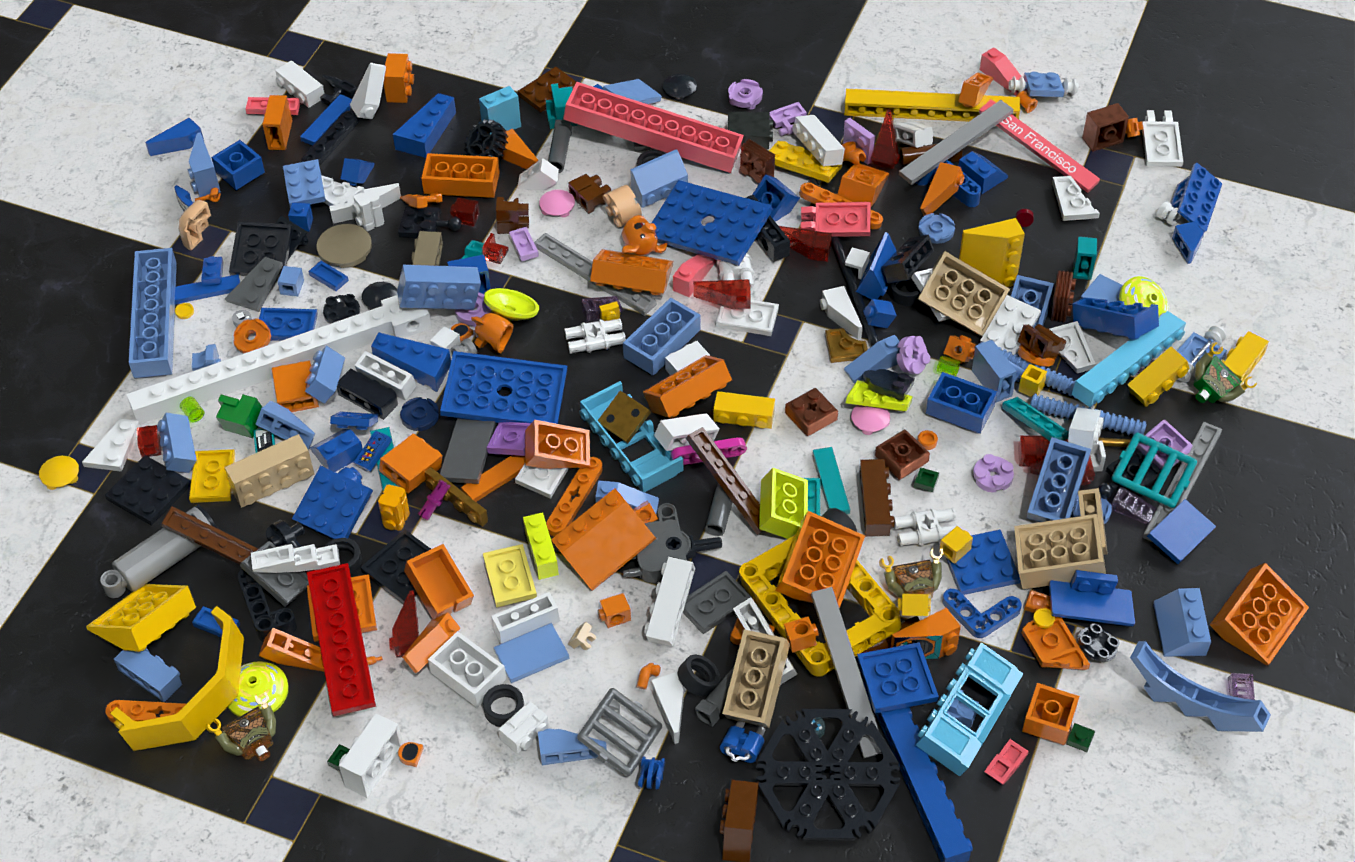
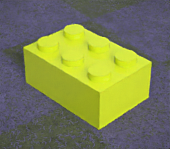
M772 468L761 479L759 529L789 539L796 535L801 520L808 512V480Z

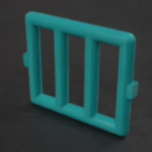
M1135 433L1125 451H1122L1119 457L1120 462L1112 475V481L1167 507L1174 508L1184 489L1187 490L1190 484L1189 479L1197 465V460L1145 435ZM1141 442L1149 446L1150 449L1133 481L1122 477V474L1138 443ZM1157 451H1160L1169 456L1154 486L1150 490L1140 484ZM1176 459L1186 463L1187 466L1169 499L1159 494Z

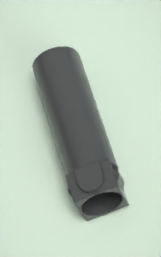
M556 120L548 162L559 169L558 173L564 170L570 136L572 135V125L567 120Z
M717 483L705 525L706 532L713 536H721L725 533L733 504L719 483Z
M734 666L705 700L702 699L695 707L698 720L713 727L720 719L725 706Z

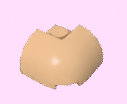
M196 200L179 218L178 229L183 245L189 250L194 249L203 240L201 233L209 226L207 219L211 214L208 203L205 201Z

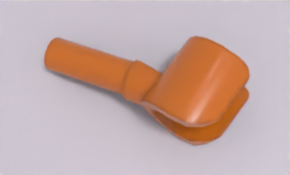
M212 188L210 194L195 198V201L211 200L212 202H218L221 193L218 194V188Z

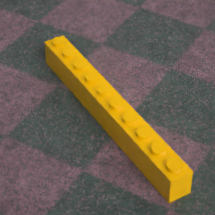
M846 88L844 115L970 122L980 115L979 109L992 99L996 103L999 100L1005 102L1013 108L1012 115L1019 119L1020 97L984 95L977 106L967 108L963 106V103L958 102L960 94Z

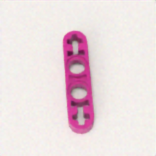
M743 438L714 441L726 458L740 456L747 450ZM691 445L677 447L671 451L672 460L681 456L683 458V465L703 462Z

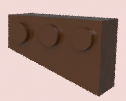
M732 780L731 788H726L725 802H728V804H724L722 818H726V820H721L720 834H724L723 860L750 862L759 783Z

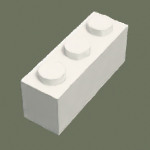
M292 60L275 70L278 85L284 87L290 95L299 98L300 103L305 104L309 108L321 101L320 97L324 94L323 85Z
M367 351L362 354L354 365L357 372L378 381L386 388L393 389L396 395L404 400L408 399L417 386L412 374Z
M1077 407L1069 428L1068 442L1092 450L1094 443L1098 444L1101 429L1103 428L1104 418L1100 417L1101 410Z
M706 413L661 420L654 436L666 451H671L677 447L690 445L686 437L701 427L705 429L714 441L719 428Z
M550 592L491 616L493 630L501 644L547 624L560 622L558 607Z

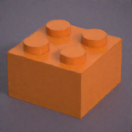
M388 53L384 76L387 102L407 103L408 96L412 94L411 84H414V74H411L412 61H409L408 54Z
M1037 683L1022 732L1065 745L1080 696Z

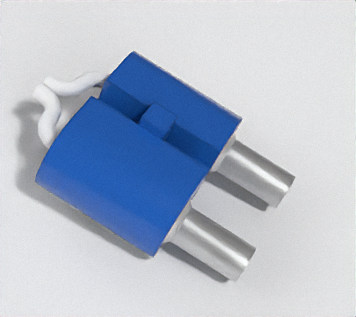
M738 721L736 726L729 728L720 745V750L723 754L732 757V761L742 760L753 763L765 742L763 738L765 728L760 726L756 733L750 731L749 734L744 733L745 729H743L745 722Z

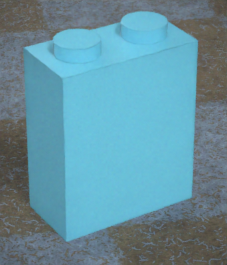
M510 86L479 98L482 122L484 119L494 120L500 123L506 131L521 127L518 95Z

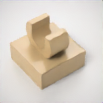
M584 622L577 627L568 645L574 649L579 645L584 650L590 649L591 645L587 643L586 639H589L591 642L596 639V636L590 633L592 626Z

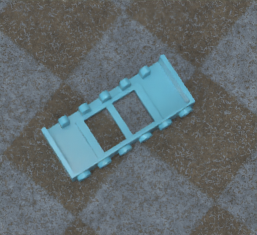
M619 381L580 401L581 410L579 412L582 419L588 422L593 433L600 436L602 444L610 449L612 457L615 460L618 459L623 471L629 474L633 484L638 486L642 492H646L684 471L683 458L680 456L672 460L671 451H666L654 436V426L651 420L644 421L639 428L640 432L636 433L629 443L621 441L616 444L607 433L609 430L604 428L598 419L618 392H623L622 383ZM646 438L655 450L630 462L621 450Z
M980 643L975 650L971 648L964 659L967 662L965 664L962 663L955 672L958 677L956 680L953 678L946 687L948 690L947 695L943 694L937 702L939 708L937 710L934 709L927 718L929 721L928 726L924 725L917 735L920 739L916 746L958 776H961L969 768L1023 675L1016 666L983 643ZM967 677H970L996 695L989 710L960 691ZM955 698L983 717L976 732L947 713Z

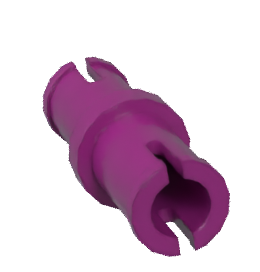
M439 480L433 492L427 495V501L418 514L422 518L429 520L437 506L442 504L441 500L451 486L443 480Z

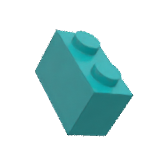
M1078 237L1073 261V278L1092 280L1097 256V238Z

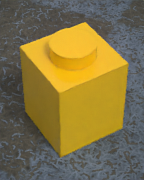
M1029 364L1021 376L1018 391L1030 397L1035 393L1038 396L1045 385L1047 371Z
M956 526L941 539L940 548L943 550V555L955 564L971 550L973 537L966 530Z

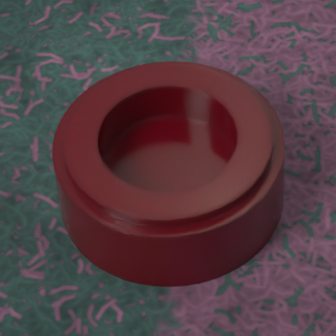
M1021 209L1017 211L1015 218L1020 226L1027 227L1033 223L1034 214L1029 209Z

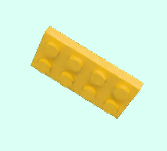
M777 141L769 150L775 154L776 166L828 183L842 168V164L822 166L809 150L801 146L788 144L785 141Z

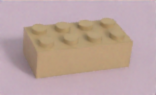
M299 434L225 467L231 490L241 508L315 475L309 450Z
M744 629L722 713L725 717L749 724L770 727L790 643L786 638Z

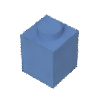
M283 266L278 279L280 295L298 297L304 283L302 268Z

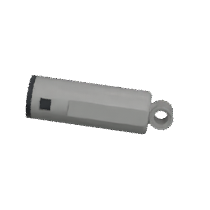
M196 505L186 512L217 528L212 518L200 505ZM162 528L113 561L112 567L114 570L104 572L100 582L108 597L118 598L124 594L126 588L131 592L138 590L198 549L201 545L166 528Z

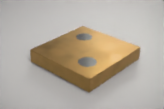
M619 391L598 421L604 428L626 443H629L651 411L622 391Z

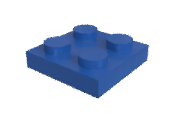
M340 411L330 417V424H336L337 428L356 426L358 430H367L368 427H372V425L378 422V414Z

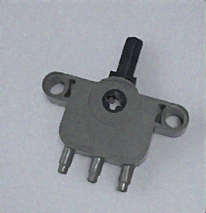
M664 503L658 508V521L644 523L656 539L631 559L637 560L638 568L623 571V576H640L647 583L661 582L663 578L661 574L662 566L664 563H667L668 557L689 561L690 558L696 557V552L722 548L721 537L693 540V535L688 536L683 531H680L675 506L670 503Z

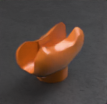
M850 141L842 144L845 148L843 162L848 161L858 165L860 161L864 162L866 160V154L863 150L856 148L855 142Z

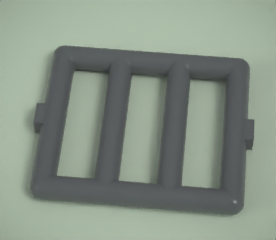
M610 688L577 735V739L595 752L600 761L603 763L607 761L624 775L630 776L662 729V723L643 710V705L635 701L634 703L615 688ZM615 699L652 727L649 733L645 734L610 708L609 704L612 700ZM603 713L642 742L637 750L598 721ZM592 729H595L630 755L632 758L627 765L588 737Z

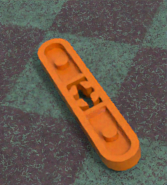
M803 183L799 190L801 198L814 204L852 202L812 183ZM871 210L870 229H879L882 225L883 217L878 212Z
M590 457L589 467L579 468L547 520L546 525L551 536H556L572 523L603 470L602 462L597 457ZM578 492V497L572 500L571 496H575Z
M114 700L107 705L106 715L114 723L116 720L110 713L117 707L132 720L139 722L177 714L186 704ZM160 711H163L164 714H161L160 717L156 716Z

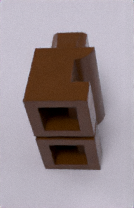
M584 174L568 182L569 193L573 195L575 201L588 214L592 213L594 207L600 203L605 205L603 195L611 191L607 184L600 187L602 180L597 174L592 177Z
M497 197V234H509L510 231L519 228H529V203H519V198H515L513 201H504V197Z
M1029 324L1023 325L1017 341L1042 359L1057 357L1059 351H1063L1066 345L1065 339L1060 338L1041 324L1036 325L1035 328Z

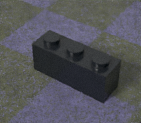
M351 368L338 381L337 390L339 396L372 414H378V417L383 420L398 406L397 395L393 389L386 388L378 381L372 380Z

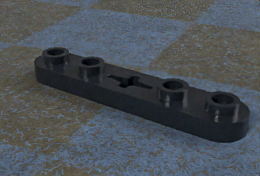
M348 110L342 113L302 157L301 162L318 159L320 166L359 123V118L355 112Z

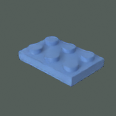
M318 159L283 166L290 208L292 202L315 204L326 201Z

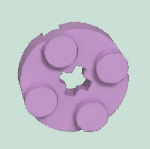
M742 79L737 84L734 82L728 89L729 102L733 106L751 110L762 100V88L759 87L756 81L750 79Z
M478 293L475 304L477 310L455 309V314L461 323L475 328L476 323L471 320V317L478 316L481 318L484 314L493 313V311L485 304L484 294Z
M907 336L900 340L898 344L900 353L897 354V362L900 369L911 375L921 373L925 369L926 364L930 362V355L927 353L923 338L921 336Z
M986 454L984 458L975 464L973 478H975L977 486L984 491L996 492L1001 489L1004 491L1012 484L1014 467L1012 463L1001 457ZM990 472H996L998 475L990 476Z

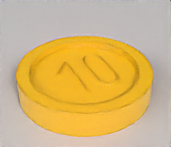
M182 303L175 308V314L180 319H188L194 314V308L190 303Z
M1041 608L1034 613L1033 621L1040 628H1050L1054 624L1055 616H1052L1050 610Z

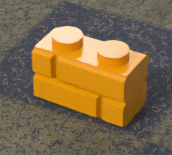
M389 484L386 485L383 494L378 500L382 523L389 530L400 531L410 515L406 491L404 488Z

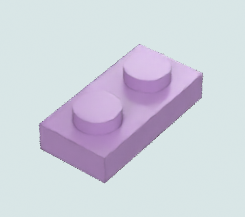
M527 227L509 232L510 239L521 262L539 257L538 250Z

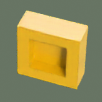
M617 301L599 306L601 320L610 321L620 318V309Z

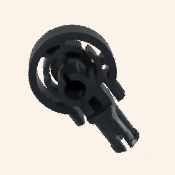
M278 520L267 528L266 537L276 547L292 544L293 548L303 547V545L300 546L296 537L303 535L305 530L299 522L289 527L285 521Z

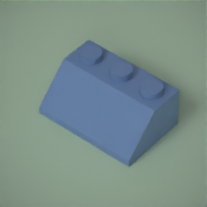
M677 149L630 169L631 190L636 197L634 199L642 208L667 198L678 180L688 182V174Z
M1200 588L1177 589L1155 600L1153 604L1164 657L1206 656L1211 639Z

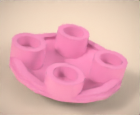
M564 190L548 191L542 195L539 202L542 214L560 217L569 216V211L575 205L573 195Z
M857 405L851 413V419L854 425L862 430V433L871 435L873 432L880 431L889 426L890 413L885 408Z

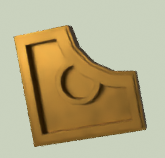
M844 328L825 330L831 363L854 361L868 350L866 341L851 338Z

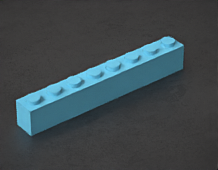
M1167 311L1159 317V327L1145 333L1138 339H1130L1077 379L1071 395L1089 407L1093 406L1096 402L1100 403L1105 395L1111 394L1118 385H1123L1131 375H1136L1139 369L1143 366L1146 367L1154 357L1158 358L1162 351L1172 346L1176 340H1181L1185 334L1186 322Z

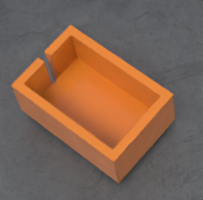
M444 544L406 561L404 571L432 619L447 612L451 615L452 610L455 613L471 605L474 594Z

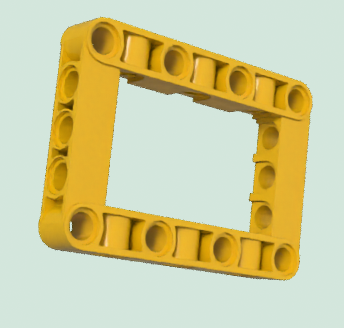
M796 535L742 564L739 569L743 588L754 599V602L772 625L775 626L779 634L786 639L784 624L801 618L797 613L794 614L788 606L787 600L780 592L775 591V585H771L769 581L782 574ZM858 560L856 561L847 589L870 617L860 623H855V626L847 630L854 656L898 632L901 628L900 611H898L897 606ZM818 642L816 646L794 652L814 676H823L834 669L826 643Z

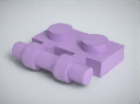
M799 102L770 112V119H773L774 127H783L778 130L780 136L793 134V124L791 125L790 123L795 122V117L807 116V112Z

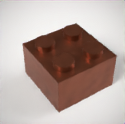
M1119 103L1087 112L1082 139L1092 152L1122 143L1129 116Z

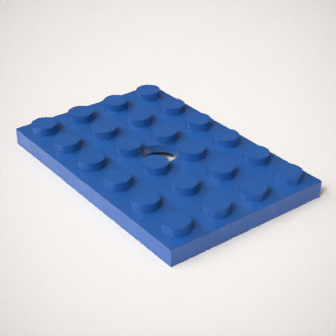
M678 180L652 223L656 226L655 233L658 243H667V245L739 266L773 208L772 205ZM705 217H714L713 223H707L705 226L701 224Z
M453 351L440 416L495 421V423H532L534 420L558 424L567 366ZM502 387H508L512 393L509 396H500L497 391L501 390Z

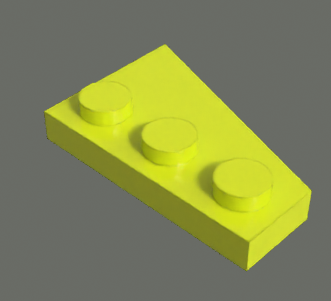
M857 380L846 398L847 404L907 411L912 403L913 396L906 395L903 401L873 392L869 389V384Z

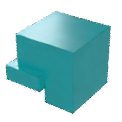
M558 83L551 84L552 100H546V111L550 129H555L556 120H564L565 107L572 93V87L559 88ZM571 122L572 126H577L576 123Z

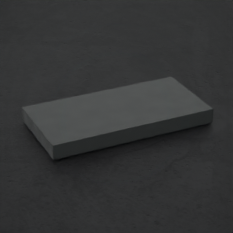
M457 418L440 475L449 482L479 484L488 454L487 446L496 428L495 421Z

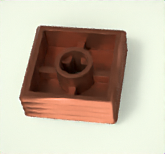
M750 139L743 143V145L741 144L740 171L744 175L754 178L757 183L761 182L765 174L774 177L775 154Z
M1058 271L1051 314L1052 321L1059 320V322L1063 321L1064 323L1066 317L1071 316L1072 305L1068 304L1073 303L1074 292L1070 290H1075L1076 279H1072V272Z
M813 388L785 404V413L806 436H810L838 420V410L817 388Z
M906 429L875 447V456L878 459H884L885 466L889 467V470L899 480L928 463L930 459V452Z

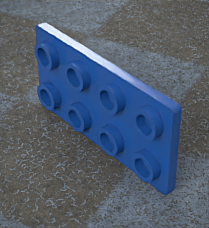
M1195 163L1190 176L1177 184L1171 201L1172 207L1178 208L1177 212L1189 222L1196 221L1204 233L1208 229L1222 183L1205 168Z
M1076 570L1071 582L1050 580L1049 592L1052 616L1125 626H1134L1135 624L1132 593L1130 590L1115 588L1118 583L1117 575Z

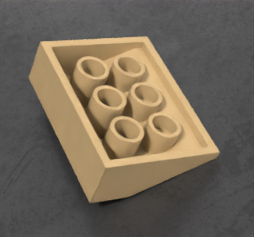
M944 251L930 272L918 300L983 337L1010 289Z
M1097 514L1014 526L1018 571L1022 589L1049 586L1050 580L1071 582L1076 570L1106 574Z

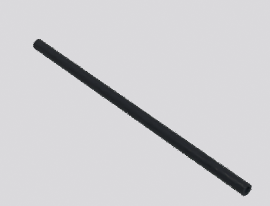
M809 178V183L819 186L817 179ZM829 237L872 347L879 340L874 327L868 325L863 311L866 306L862 295L856 292L858 285L851 267L845 265L847 256L839 237Z

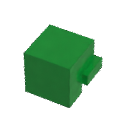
M221 394L218 399L221 407L216 415L219 423L225 431L253 439L254 430L258 429V426L255 424L261 408H263L258 399L242 394L239 401V399Z

